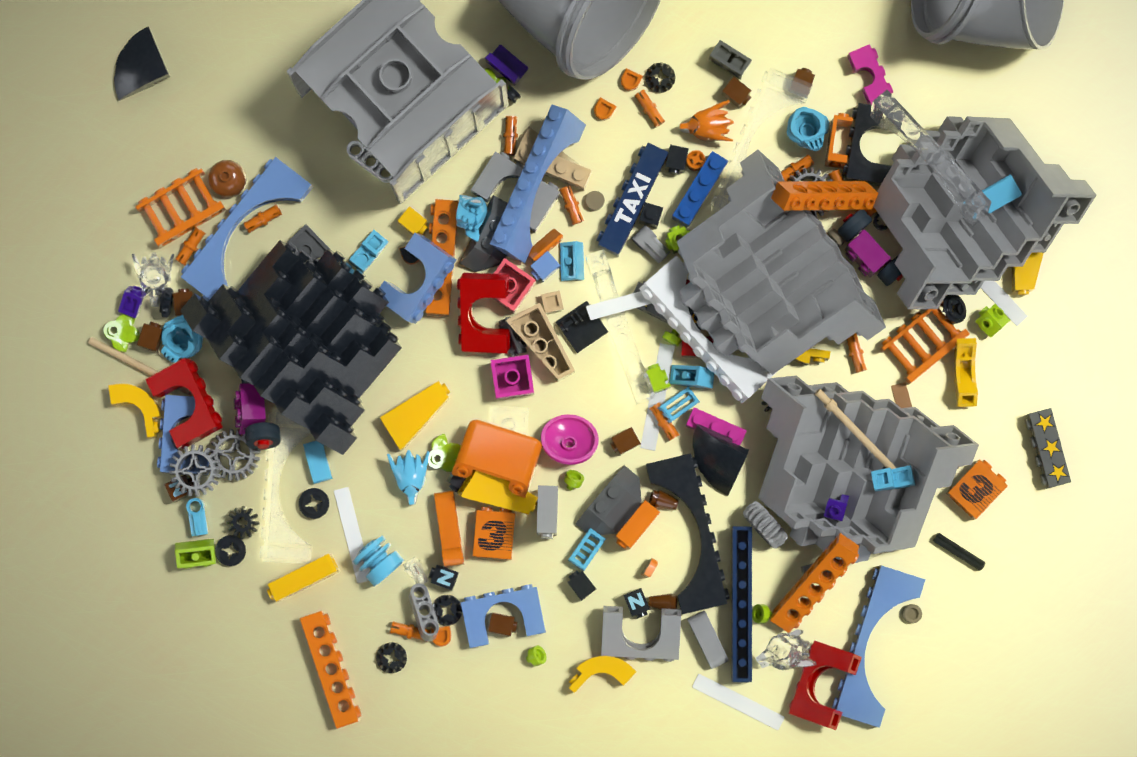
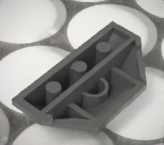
M494 195L492 196L487 206L486 218L479 228V241L470 240L459 264L474 272L498 266L504 258L506 259L507 256L490 245V242L508 204L507 202Z
M624 465L575 524L585 533L591 528L600 535L617 534L642 504L639 477Z

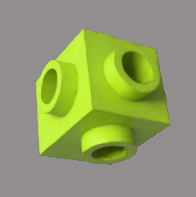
M679 225L669 229L670 232L667 233L665 243L669 250L672 249L673 254L679 250L676 237L679 235L683 237L690 232V230H686L685 226L682 228Z
M994 304L990 308L988 306L983 308L978 313L980 317L975 322L981 330L992 338L1010 319L1001 308Z

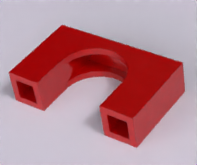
M463 273L460 279L457 280V290H460L457 306L461 311V315L458 316V327H461L458 344L461 345V351L507 354L510 349V330L486 328L480 325L473 316L472 305L481 298L506 299L509 294V274Z
M183 358L145 379L153 397L161 398L181 387H186L192 392L195 398L193 415L186 422L169 430L176 447L184 449L185 446L189 447L223 428L221 424L222 418L213 407L214 401L205 390L206 384L198 375L197 364L187 358Z
M814 640L809 648L807 661L812 662L814 665L803 667V673L796 685V693L790 703L788 714L837 730L843 712L824 706L818 701L815 694L816 681L823 672L829 669H838L856 675L862 657Z

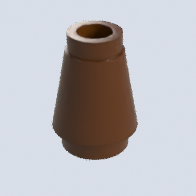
M658 489L657 491H652L649 503L655 508L676 510L679 499Z
M669 593L649 596V608L659 610L662 608L677 609V595Z

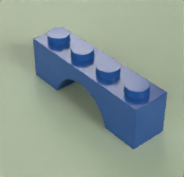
M714 151L710 153L673 213V220L686 228L690 226L707 195L727 166V159Z

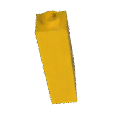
M1031 252L1023 267H1011L1012 292H1018V295H1029V292L1035 289L1044 253Z
M439 381L380 417L400 451L409 445L449 400L447 394L450 391L445 383L442 385Z
M473 470L471 476L465 479L457 492L458 495L467 499L529 514L530 511L533 512L538 504V497L530 492H527L526 498L513 494L509 490L510 481Z
M327 554L269 583L267 592L271 600L275 599L276 602H279L339 573L340 570L333 555Z

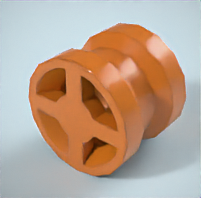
M699 150L691 151L687 155V167L692 171L701 170L706 160L705 155Z

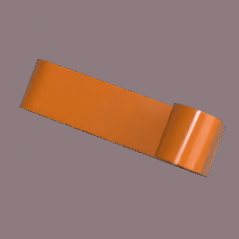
M454 491L434 493L444 567L464 565Z

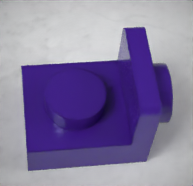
M129 286L124 291L118 312L137 318L142 301L147 293L138 286Z
M842 494L840 500L829 498L824 516L843 521L849 496Z

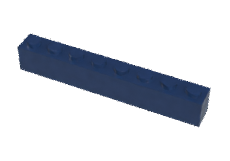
M752 526L732 527L731 682H752Z

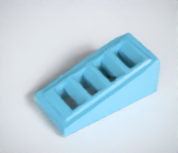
M590 528L568 561L582 571H585L606 538ZM589 536H592L593 538H595L596 540H598V541H599L598 545L595 544V543H594L593 541H591L590 539H588ZM585 542L595 549L593 551L584 545ZM583 549L584 551L589 553V558L579 551ZM576 555L584 559L586 562L583 564L582 562L577 560L575 558Z

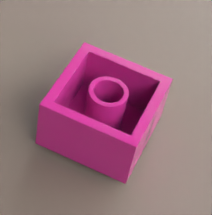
M529 355L490 360L496 400L534 395Z

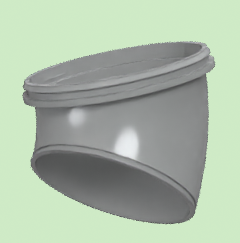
M661 0L498 1L529 34L556 56L558 67L562 72L570 77L588 80L606 73L630 52L649 26Z
M911 0V14L916 31L923 38L934 44L940 45L956 40L993 47L1045 50L1056 37L1065 0Z

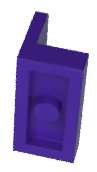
M499 45L493 53H489L485 58L491 67L514 86L529 69L528 66L502 45Z

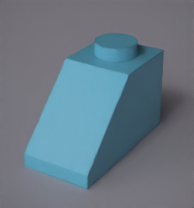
M672 365L669 383L672 385L713 389L715 373L702 366Z

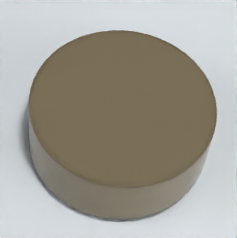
M591 191L588 193L586 205L589 209L597 211L604 206L605 198L601 192Z
M832 228L827 232L828 236L838 244V247L845 243V240L836 229Z
M909 604L903 609L902 615L906 622L917 623L922 618V610L918 605Z

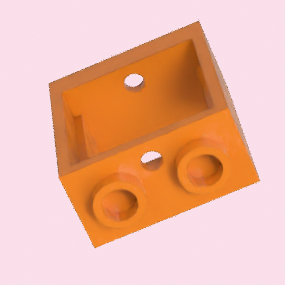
M645 500L615 536L618 539L616 543L623 549L627 547L631 549L659 515L660 511Z

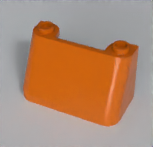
M472 420L468 424L452 475L467 478L471 476L473 470L510 481L509 490L517 496L526 498L537 467L542 444L536 438L484 421Z

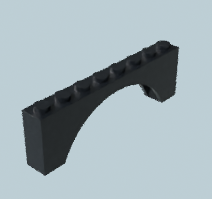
M691 453L646 464L650 484L663 487L679 497L691 511L699 529L701 539L699 564L688 586L677 595L681 614L724 605L730 599L728 589L724 588L722 583L725 580L723 569L719 570L717 563L721 562L718 550H714L713 543H716L714 532L709 530V524L712 523L710 514L705 513L704 506L707 505L705 494L701 495L699 488L703 487L700 475L696 476L695 468H698L697 460L694 459L695 457H692Z

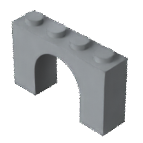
M495 151L472 187L471 193L482 197L488 203L500 183L509 178L519 179L524 165L519 162L515 164L510 161V157L503 152L499 154ZM541 180L534 199L530 230L535 233L560 196L559 187L551 182L547 184Z
M538 485L537 535H541V539H553V536H557L558 486Z
M603 606L601 656L624 657L628 660L644 658L648 661L663 659L668 662L679 660L681 609L662 608L659 634L651 642L638 644L630 641L623 633V607Z

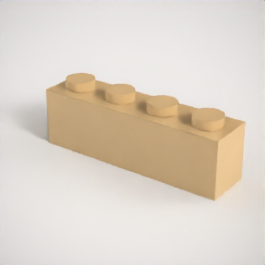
M528 127L514 156V162H519L524 166L538 136V133ZM561 151L544 175L585 191L592 170L581 166Z
M540 303L506 320L558 381L575 373V369Z

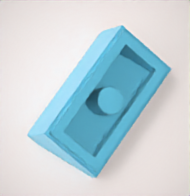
M1010 174L980 191L977 195L987 212L992 213L1020 197L1022 193Z
M583 242L560 243L561 281L584 280Z

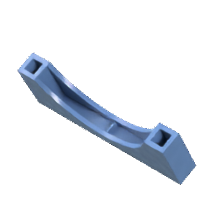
M551 105L490 242V245L509 258L523 263L526 262L533 246L530 236V219L540 182L557 155L569 145L579 142L586 127V124L568 109Z
M277 157L273 160L270 159L264 166L266 170L262 175L258 174L252 182L254 185L251 189H246L240 197L242 200L239 204L232 206L229 210L230 215L228 218L221 220L217 226V232L214 235L211 234L206 239L205 247L202 250L199 249L193 256L194 261L190 265L187 264L181 271L183 274L181 278L209 300L222 284L228 287L224 272V257L229 239L238 224L251 212L269 203L278 201L302 202L313 189V186Z
M882 565L878 569L875 568L872 579L875 581L873 587H869L866 595L869 598L868 604L862 608L860 616H863V620L856 627L855 635L858 636L856 642H852L849 650L850 653L862 657L857 673L853 675L846 672L844 680L841 679L838 685V690H840L839 697H835L832 709L843 712L842 716L879 728L885 708L875 698L867 681L865 673L867 642L875 625L890 609L905 601L920 598L926 580Z

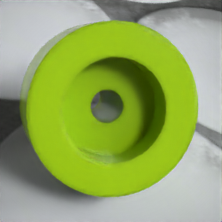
M675 329L671 333L665 331L662 336L665 341L676 347L682 341Z
M568 470L564 477L567 489L580 488L584 482V476L576 470Z
M756 604L753 607L752 619L755 623L765 624L771 618L772 612L767 605Z
M539 645L530 648L526 661L534 666L544 664L546 662L544 649Z

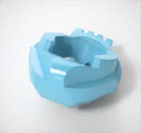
M804 106L800 107L789 118L787 137L800 147L812 151L820 150L823 147L824 135L828 133L830 128L827 116L815 109Z
M183 315L177 316L164 324L161 333L164 347L161 353L167 360L176 363L180 358H190L201 350L203 336L192 331Z

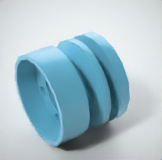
M383 535L368 543L353 560L355 565L362 561L365 562L359 568L360 571L368 567L371 569L366 578L374 587L404 562V559L397 551L389 555L386 553L391 546L390 543L383 547L380 546L386 540Z

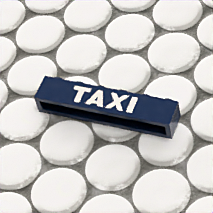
M649 142L646 147L642 145L638 153L640 157L638 164L634 162L629 172L632 176L629 181L625 180L621 188L624 192L621 198H616L613 205L616 209L613 215L609 213L605 221L607 227L604 232L601 231L596 240L599 242V248L619 257L668 156V151Z

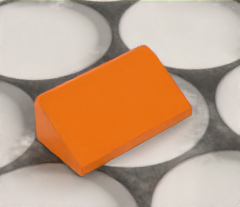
M552 229L531 248L528 257L533 262L537 261L543 254L551 251L563 240V235L556 229Z

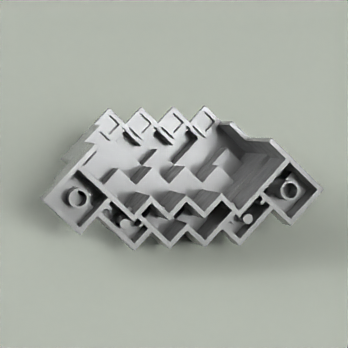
M946 116L938 131L923 130L915 145H899L892 157L894 163L877 191L879 194L873 207L903 248L895 262V265L905 278L897 292L898 296L907 309H938L946 295H976L984 281H999L1007 267H1023L1031 252L1046 253L1064 224L1080 223L1097 194L1086 180L1070 179L1060 164L1044 163L1011 118L967 116L963 120L962 117ZM1011 174L1022 195L992 213H988L977 193Z
M759 149L740 162L743 177L726 188L730 203L677 241L679 246L678 252L684 259L683 266L689 273L688 279L690 281L680 289L681 302L686 308L690 307L697 316L698 326L702 330L708 331L714 340L713 346L716 351L722 352L727 357L739 349L742 353H747L753 362L756 361L762 370H767L773 375L826 337L830 341L834 340L838 345L855 333L859 337L862 335L868 341L886 328L875 301L864 292L854 267L843 258L838 244L826 234L822 222L810 210L784 211L771 199L777 182L784 181L780 169Z
M797 375L768 378L761 399L769 407L773 408L766 429L774 437L778 438L758 498L765 503V506L772 509L778 517L788 523L792 528L790 537L798 545L816 544L824 552L837 535L841 533L859 545V557L855 563L868 561L871 553L878 554L916 547L937 488L951 486L957 468L972 465L979 444L955 425L939 426L918 408H901L889 398L875 400L863 390L849 392L837 382L808 385ZM821 389L829 398H832L838 404L837 407L896 468L911 465L915 486L875 491L871 471L885 469L886 467L832 412H829L824 407V403L815 395V392ZM842 494L849 496L843 521L824 516L829 498L840 500Z

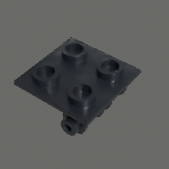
M588 301L556 321V324L576 353H579L609 332L600 318L590 320L586 306L591 305Z

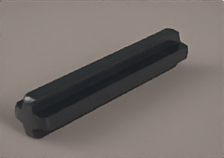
M937 533L933 539L936 544L977 570L981 571L984 568L985 561L941 533Z

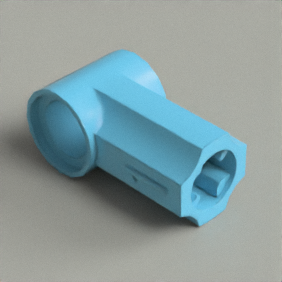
M192 498L186 504L191 536L208 534L205 503L200 498ZM193 501H197L201 505L198 512H194L191 509Z

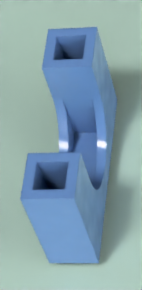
M418 233L413 234L405 249L423 263L426 272L423 285L411 294H406L396 285L384 281L380 286L386 293L385 297L389 301L386 306L407 322L414 324L423 317L424 310L433 301L436 291L442 287L445 277L453 270L454 263L457 260L428 238Z
M165 395V399H162L161 409L164 411V418L160 420V430H163V436L159 438V449L162 450L161 457H158L157 468H160L162 473L175 471V468L170 467V463L176 464L177 461L172 458L173 456L181 457L177 453L179 450L175 446L169 430L175 428L181 420L193 415L195 410V398L193 396ZM197 455L199 464L208 467V460L202 455ZM191 456L184 460L181 469L187 468L190 465ZM195 465L191 471L186 472L198 475L202 469L197 468Z
M529 584L521 586V590L518 591L509 588L502 590L503 594L499 595L490 592L483 594L484 598L476 599V596L464 598L465 602H461L469 647L473 648L489 644L485 625L486 614L493 605L500 602H509L519 608L523 616L527 636L546 633L537 587Z

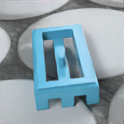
M688 386L662 404L658 409L663 411V416L667 417V421L671 423L700 401ZM685 393L689 394L685 399L667 410L666 407ZM690 399L693 400L692 403L672 416L670 414Z

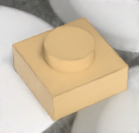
M560 290L541 294L545 314L564 310Z

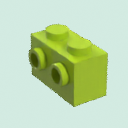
M214 539L175 543L177 568L188 569L194 566H211L216 564Z

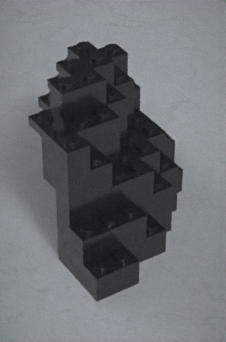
M279 240L239 290L233 286L229 288L222 284L210 300L205 296L200 297L194 293L180 311L192 331L208 340L219 360L234 367L238 376L254 385L261 397L274 403L281 415L309 429L314 439L319 443L344 455L357 439L352 425L365 411L361 405L360 397L402 348L398 343V337L391 332V327L384 322V317L380 314L389 301L385 297L386 293L379 287H372L373 285L364 278L366 275L359 269H352V266L344 261L345 256L339 251L333 252L327 249L319 260L316 258L313 260L305 251H298L290 242L286 244Z

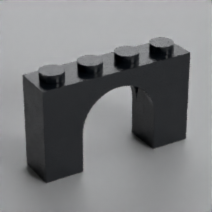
M858 103L857 108H853L852 118L855 119L854 127L850 126L848 136L852 138L851 145H847L845 154L849 157L848 164L844 166L842 175H846L845 181H866L869 185L881 186L892 166L873 163L867 160L861 152L860 140L867 131L872 129L899 132L902 126L904 110Z

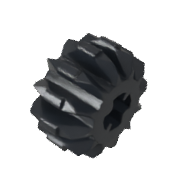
M242 506L241 513L238 508H235L234 511L237 515L229 513L233 521L228 520L226 522L227 524H233V526L228 528V531L235 530L234 537H237L240 533L241 539H244L246 533L251 538L250 530L253 532L258 531L253 525H260L259 521H254L258 514L250 516L253 509L250 508L246 513L245 506ZM243 517L244 520L248 521V524L244 525L245 528L239 525V520L242 521L241 518Z

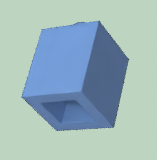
M547 251L530 266L532 269L530 273L537 281L541 279L544 282L560 268V264Z

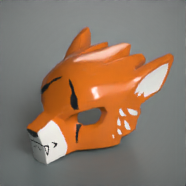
M727 100L697 112L689 122L680 124V131L693 134L702 141L733 142V139L724 135L728 134L730 129L726 128L734 124V121L725 117L728 111L719 110L727 106L730 101Z

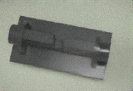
M506 317L499 321L500 325L498 327L499 329L510 330V349L508 353L512 357L519 355V353H526L527 344L506 322L511 317Z

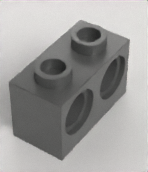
M719 40L709 56L711 62L740 80L752 62V59Z

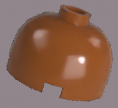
M222 160L211 168L208 182L211 190L216 195L222 198H232L238 196L245 189L247 178L243 167L237 162Z

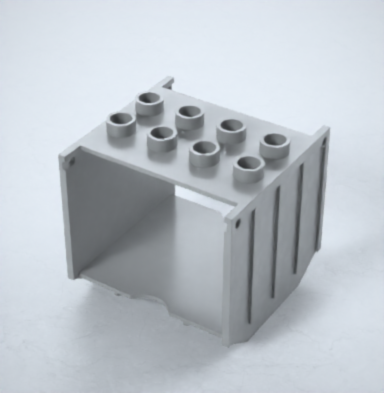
M362 0L315 42L293 68L290 67L287 70L297 93L302 98L312 89L331 111L342 112L358 130V140L394 177L389 183L396 200L400 204L509 106L506 83L502 79L496 83L461 44H452L443 40L436 31L435 16L420 0Z

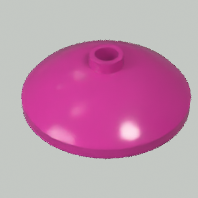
M577 415L557 416L544 426L541 433V444L545 453L554 461L562 464L575 465L589 460L598 448L599 437L596 428L588 420Z

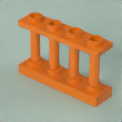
M202 168L191 170L184 179L178 178L171 182L170 187L166 189L164 187L160 188L155 192L154 196L141 199L138 202L139 205L135 206L139 212L143 210L146 212L158 234L154 240L159 248L164 247L195 229V227L226 211L221 201L217 203V201L213 200L201 177L205 175V172ZM193 181L207 203V209L202 212L196 209L184 188ZM178 191L191 213V218L185 222L180 219L167 197ZM159 201L163 203L174 222V228L169 231L164 230L151 207Z
M939 308L927 309L923 314L918 312L911 318L913 322L910 325H902L896 330L898 335L893 339L889 336L881 343L883 347L880 350L883 352L888 348L907 370L908 376L905 380L909 385L956 346L957 339L966 338L970 335L966 329L962 331L957 330L948 319H945V315ZM930 312L937 317L951 334L952 340L947 344L945 341L942 342L923 320ZM916 324L936 346L937 352L934 355L927 354L909 333V330ZM901 336L921 357L923 364L918 368L915 365L912 366L894 344Z

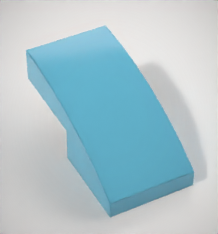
M373 230L348 262L364 273L389 241Z
M318 441L303 444L313 483L316 484L333 479L324 445Z
M911 465L895 469L885 468L871 471L875 491L915 486Z

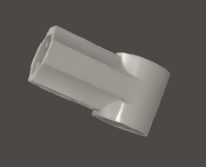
M644 225L631 239L639 248L645 250L656 262L660 263L670 251L656 238L655 233Z

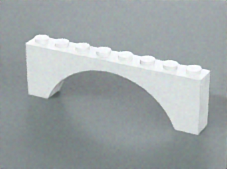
M675 256L639 289L644 298L654 305L655 310L666 318L669 326L675 329L680 334L681 339L691 346L695 355L700 357L706 363L707 368L716 374L720 383L726 386L732 392V396L742 404L773 375L767 370H762L756 361L753 362L750 358L732 354L727 357L722 352L719 353L714 348L713 343L700 332L690 315L689 309L681 302L680 289L686 284L688 271L683 266V262Z

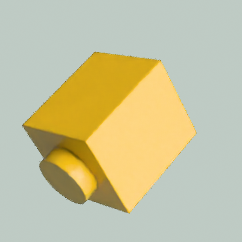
M410 206L398 219V223L412 235L414 233L423 235L428 229V226H426L428 221Z

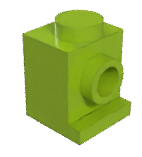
M658 363L648 366V370L645 373L652 393L655 394L670 389V383H665L668 380L665 369L661 370Z

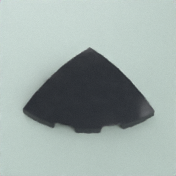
M149 26L130 38L118 56L114 85L119 101L170 77Z
M697 424L692 446L698 469L709 484L728 496L744 464L749 449L733 443L732 438Z

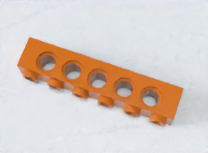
M778 181L771 199L784 211L866 210L873 208L879 193L866 181Z
M435 199V204H431V215H434V221L429 225V234H432V242L454 257L457 233L456 212L459 202ZM443 215L449 217L448 223L444 225L438 222L439 218ZM444 234L447 236V241L445 243H438L437 237ZM453 270L447 274L442 287L437 290L442 292V298L440 300L433 299L431 304L425 309L426 315L449 317Z
M839 533L772 610L770 621L788 633L793 628L797 629L802 622V618L811 613L813 605L816 602L820 603L825 592L834 587L836 579L846 573L849 564L856 562L859 557V545Z
M319 611L300 618L336 729L360 721L359 717L362 714L359 706L354 704L353 698H356L353 687L349 688L347 680H349L347 669L342 668L341 662L343 657L341 651L336 650L334 643H337L335 633L330 632L328 625L331 624L328 613L324 614V611ZM319 626L325 631L324 636L321 638L316 637L314 633L315 629ZM324 645H328L331 649V653L328 656L321 654V647ZM330 663L335 664L337 667V671L333 675L327 672V666ZM335 682L342 683V692L336 693L333 690ZM342 700L349 703L347 711H341L339 708V703Z

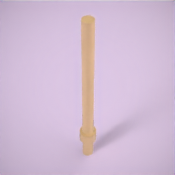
M93 337L88 341V344L150 376L159 372ZM181 387L177 389L189 396L192 393L186 387Z
M821 389L815 392V395L824 403V407L829 412H832L886 468H896L837 407L838 404L832 398H829Z

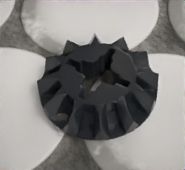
M663 62L651 65L645 75L647 86L658 93L670 90L676 79L672 67ZM660 70H662L663 76L669 77L663 79L661 85H659L658 78L652 77L657 76Z
M166 287L163 290L160 299L159 312L162 314V317L166 318L171 313L174 291L170 287Z
M958 295L945 296L941 303L945 319H949L950 323L956 324L964 321L967 310L962 298Z
M310 488L300 496L299 509L308 518H320L329 509V498L321 489ZM312 495L316 501L322 500V502H320V504L317 505V511L314 509L313 506L306 507V505H309V503L312 502Z
M233 535L225 536L216 545V557L220 563L226 566H235L243 561L246 555V545L239 537H234ZM233 542V549L239 551V553H233L229 559V553L223 549L230 548Z
M443 595L433 603L437 621L441 625H453L462 616L461 603L454 596ZM452 603L450 610L454 616L446 614L442 618L443 609L440 605L447 607Z
M394 642L386 643L379 648L376 662L384 672L397 673L406 665L407 654L401 645ZM395 650L394 657L400 661H392L390 666H388L389 659L384 654L390 655Z

